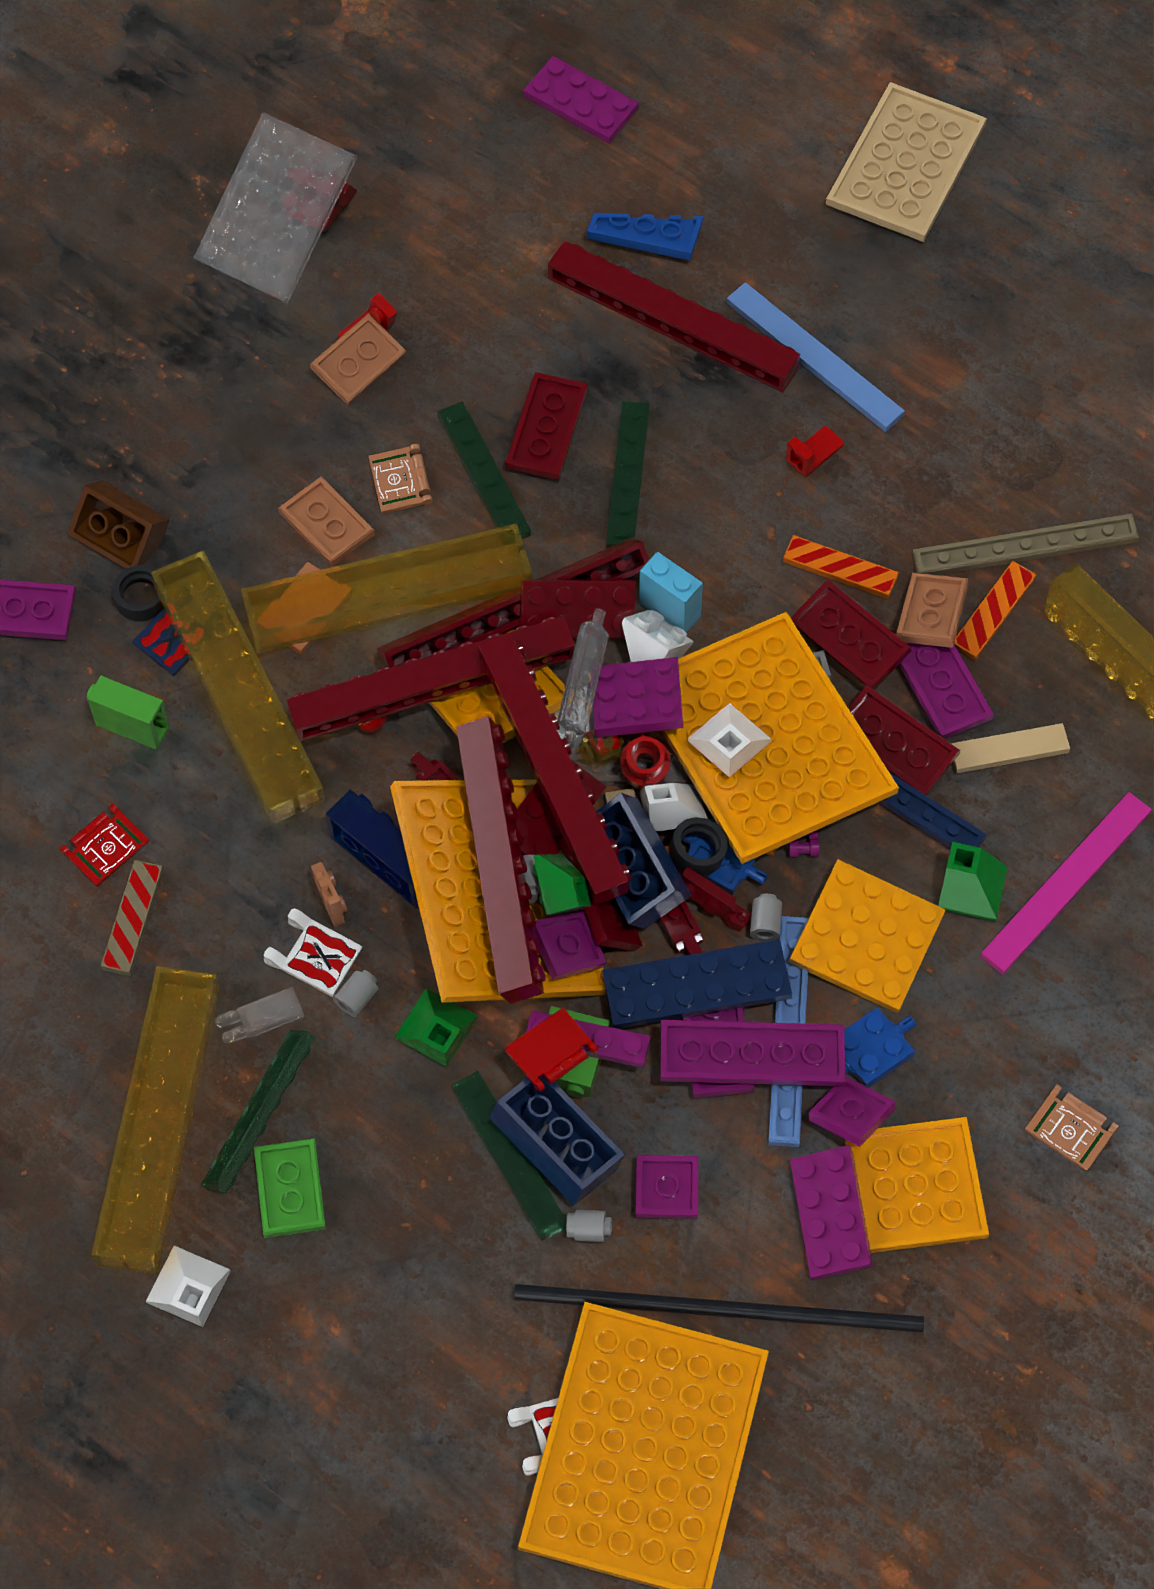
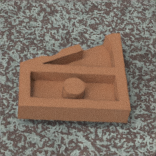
M322 862L312 865L313 879L334 928L345 924L343 913L347 912V907L342 895L338 896L334 888L337 884L332 871H326Z

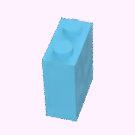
M657 552L640 570L639 605L646 610L659 612L664 616V620L667 623L677 626L687 633L701 617L703 583Z

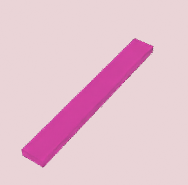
M1128 792L981 952L980 957L1004 975L1151 814L1152 809Z

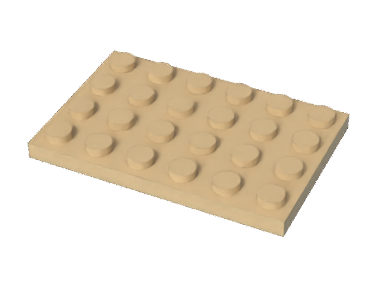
M890 82L828 194L826 205L924 242L980 137L987 118Z

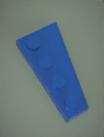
M593 213L587 230V239L691 261L703 225L704 216H694V220L681 219V215H670L669 219H657L652 214H643L639 218H630L629 214Z

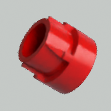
M644 734L632 740L625 746L621 754L620 769L622 776L628 784L641 790L644 786L662 784L670 770V754L667 748L660 741L647 737ZM647 757L654 764L649 769H641L637 765L638 760Z

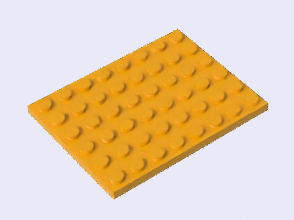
M787 612L678 659L684 728L661 731L716 823L724 831L728 843L741 864L898 793L899 787ZM729 703L771 738V742L730 777L688 742V738Z
M465 780L394 781L390 786L441 1001L505 1000L498 993ZM512 780L514 793H511L516 808H518L536 784V780ZM561 849L558 854H563V850ZM540 899L535 903H529L536 921L563 915H546V911L541 906ZM541 953L538 954L539 964L543 967L546 977L545 982H543L544 994L531 998L597 996L606 994L602 974L603 967L552 980Z
M584 1302L518 1550L659 1589H711L769 1351Z

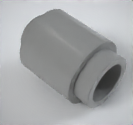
M599 1210L568 1212L567 1238H574L575 1241L605 1242L606 1236L612 1235V1217H607L606 1211Z

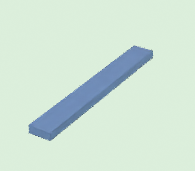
M746 282L727 297L726 304L773 341L783 346H789L800 353V364L885 433L904 416V409Z
M781 916L779 939L791 986L792 999L776 1001L775 1023L806 1024L808 971L788 962L809 918ZM772 1084L768 1145L799 1147L803 1085Z

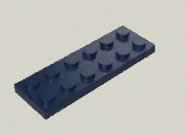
M780 939L602 970L612 1025L616 1029L792 999V991Z

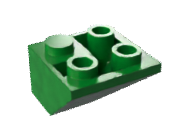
M952 842L938 906L949 912L996 922L1008 867L982 848Z
M563 854L533 856L535 862L533 872L540 884V903L546 911V915L568 914L591 906L584 876Z
M426 988L395 1035V1039L447 1067L478 1019V1016L453 1002H442L440 995Z

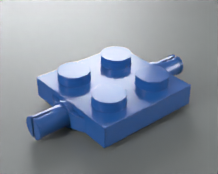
M711 817L710 821L716 823L715 819ZM690 835L685 836L682 840L690 844L688 854L697 859L712 858L715 854L713 844L702 836ZM728 843L727 853L719 869L711 875L703 877L730 895H733L740 883L747 877L763 885L769 874L754 867L756 858L741 864Z
M877 1007L844 1030L845 1074L849 1073L856 1077L862 1085L869 1088L913 1058L915 1050L905 1040L903 1035L917 1026L912 1016L909 1015L895 1025Z

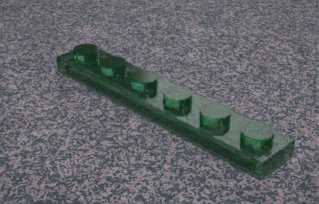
M462 401L439 410L438 417L505 545L507 546L531 536V529L464 402Z
M622 401L606 549L636 537L650 403Z
M289 1031L202 1181L201 1185L208 1191L226 1194L228 1189L234 1185L237 1173L243 1163L250 1157L252 1147L258 1137L265 1131L268 1119L280 1105L283 1093L287 1086L295 1079L298 1067L310 1052V1046L315 1037L308 1031Z
M479 1071L452 1084V1090L540 1240L543 1241L567 1227V1220L534 1164L489 1119L496 1100Z

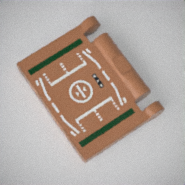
M412 444L409 447L368 456L381 514L433 503L432 496L426 495L430 493V487L423 457L421 454H418L421 452L419 444Z
M1057 1084L1029 1122L1025 1131L1087 1172L1119 1125L1113 1122L1108 1131H1105L1101 1127L1107 1120L1106 1116L1070 1092L1066 1094L1062 1101L1056 1097L1061 1092L1062 1087Z

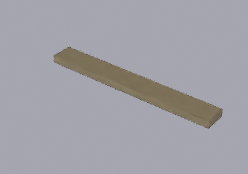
M1131 513L913 549L912 556L917 573L943 575L1009 564L1012 561L1021 562L1138 542L1139 535Z

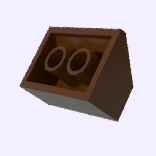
M102 480L84 486L67 534L126 569L134 565L145 564L161 544L170 519Z

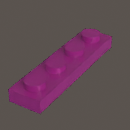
M532 1010L526 1033L552 1014ZM575 1020L599 1048L598 1052L592 1054L587 1046H584L582 1049L586 1052L587 1056L644 1068L651 1036Z

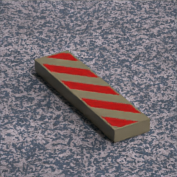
M134 860L100 966L103 971L131 976L164 872L162 865Z

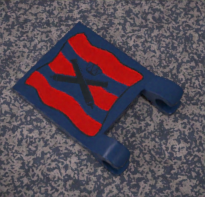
M184 586L177 590L170 603L132 641L136 647L173 676L185 666L213 635L219 633L226 625L223 616L217 612H214L209 617L203 627L181 609L188 606L193 600L190 590Z

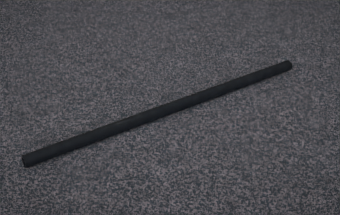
M515 1284L514 1300L573 1305H584V1302L611 1308L923 1332L924 1316Z

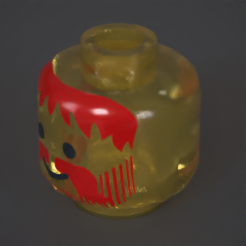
M594 728L582 736L581 743H579V751L587 764L601 767L621 756V746L624 745L622 735L596 738Z

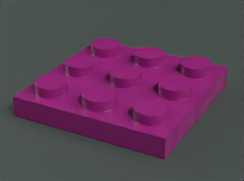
M678 657L591 667L596 738L684 728Z

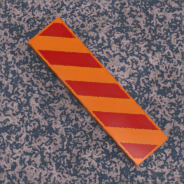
M793 535L783 557V563L887 600L899 575L897 571Z
M1012 561L956 636L954 642L956 649L976 661L1036 580V574Z

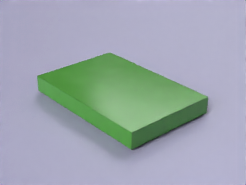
M315 1138L254 1147L264 1238L326 1229Z

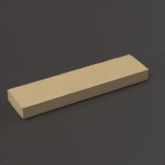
M1063 723L951 743L960 749L959 756L953 762L956 774L1070 752Z

